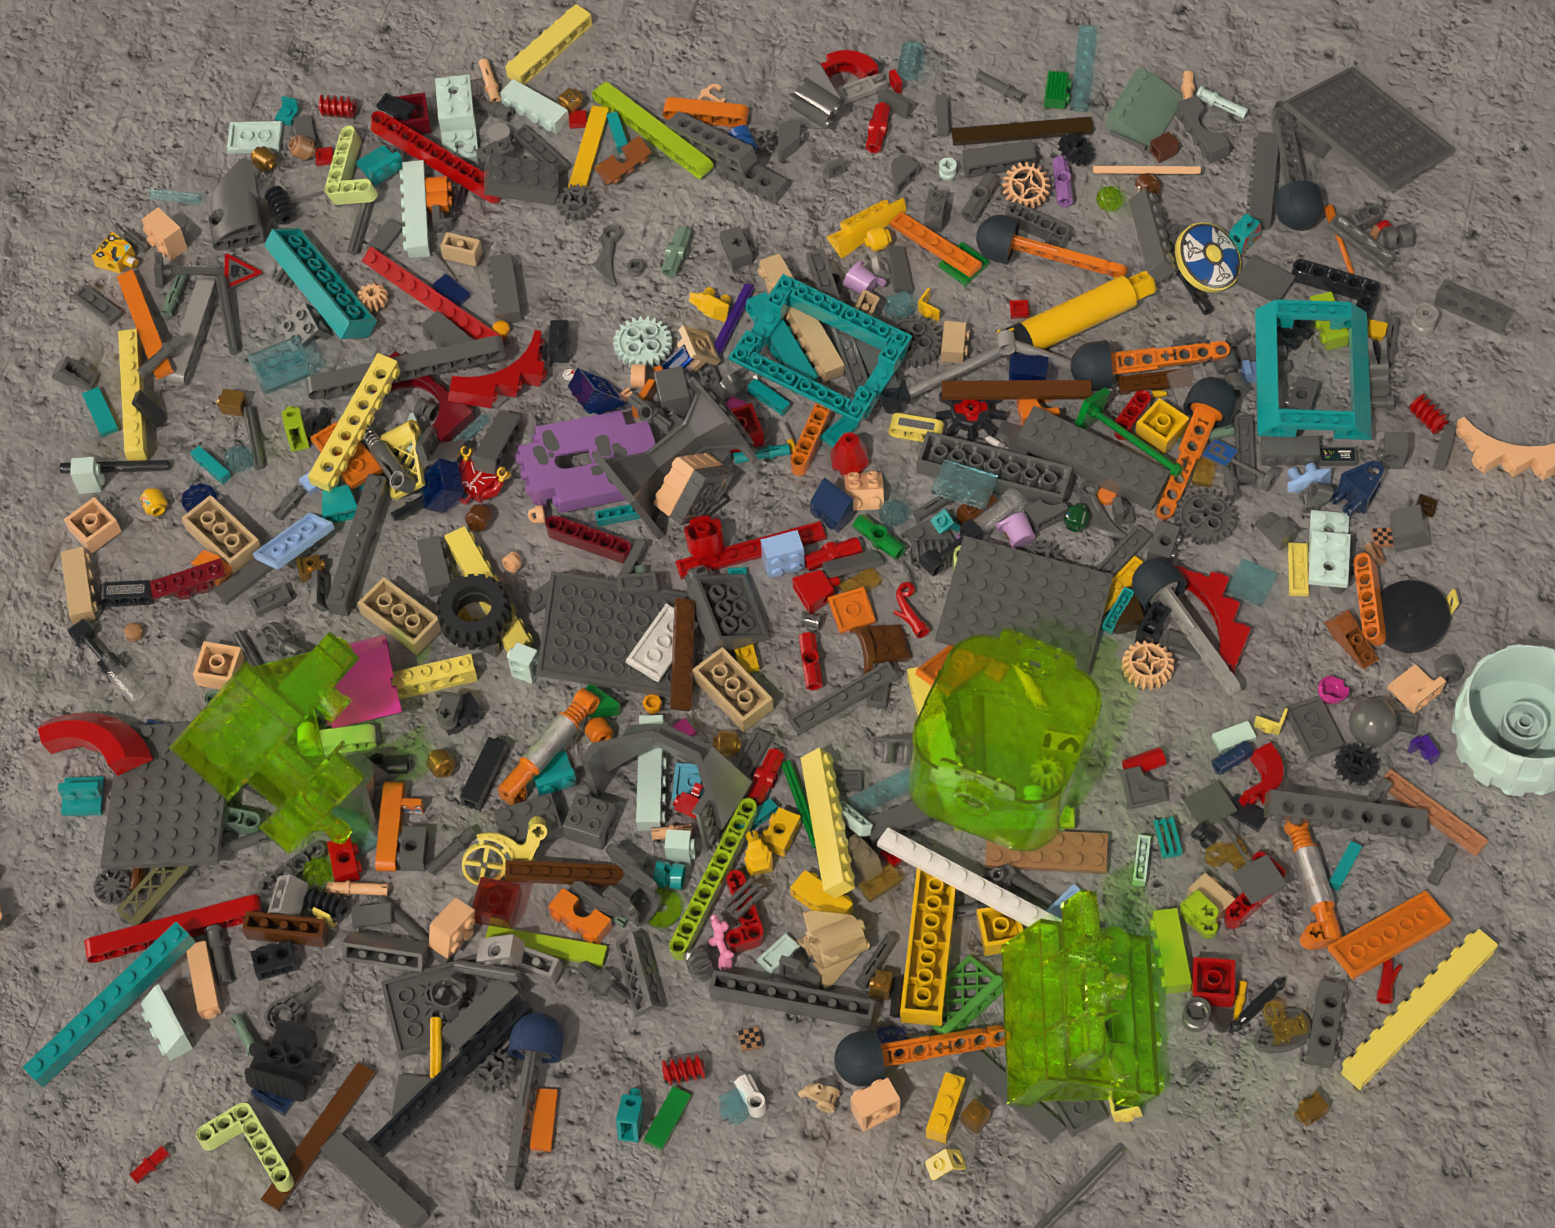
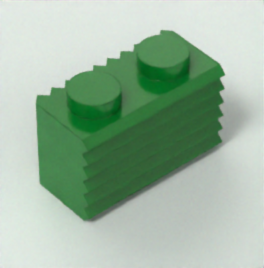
M1048 71L1044 107L1065 109V103H1069L1070 93H1067V89L1071 90L1072 83L1068 72Z

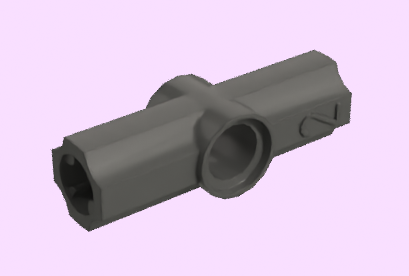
M985 173L979 184L973 188L972 195L961 212V216L966 221H975L981 210L987 206L988 199L999 181L995 174Z

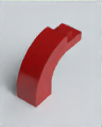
M854 50L831 52L826 55V62L820 63L828 77L842 72L854 74L859 79L878 74V65L866 54Z
M1271 742L1256 749L1250 758V761L1260 774L1261 782L1243 792L1239 799L1243 807L1248 804L1254 805L1259 800L1264 805L1265 793L1270 790H1277L1281 784L1284 773L1283 762Z

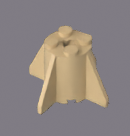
M808 910L803 912L807 927L805 934L807 936L795 941L806 949L809 958L813 957L816 961L813 965L818 969L822 988L825 989L832 986L853 961L870 948V945L865 938L863 932L865 925L861 919L857 920L851 914Z

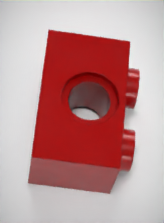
M350 836L328 841L327 846L335 882H346V880L354 882L360 880L359 873L363 871L360 860H356V855L359 854L357 843H353ZM349 858V861L342 862L343 859Z

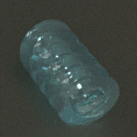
M907 41L901 47L897 73L904 80L912 81L918 77L923 45L917 41Z

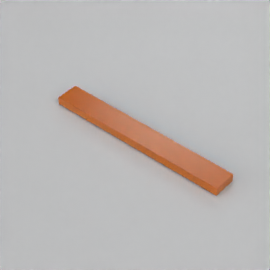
M131 269L117 276V279L149 360L162 348V340L134 270ZM166 358L153 370L157 380L174 372L169 358Z

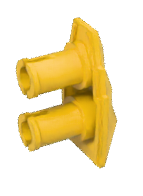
M707 287L699 294L690 293L689 302L696 306L698 310L708 317L725 323L728 317L729 304L731 303V298L727 294H723L718 299L714 297L716 292L711 287Z
M749 831L746 834L748 848L745 850L746 857H744L749 876L754 877L773 872L771 851L759 839L757 831H752L754 837L751 836Z

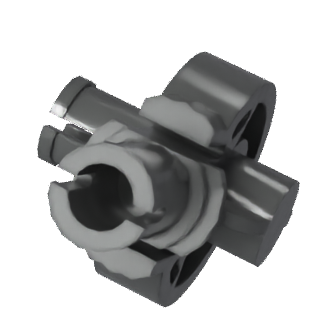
M278 622L264 624L260 628L259 633L256 634V638L259 640L263 650L271 656L279 654L284 657L290 654L295 659H300L304 655V649L294 644L291 637L292 632L289 629H285Z

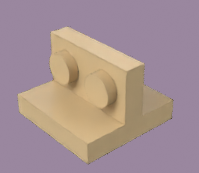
M684 325L679 329L682 339L677 343V346L690 373L694 374L705 363L717 365L720 362L709 333Z

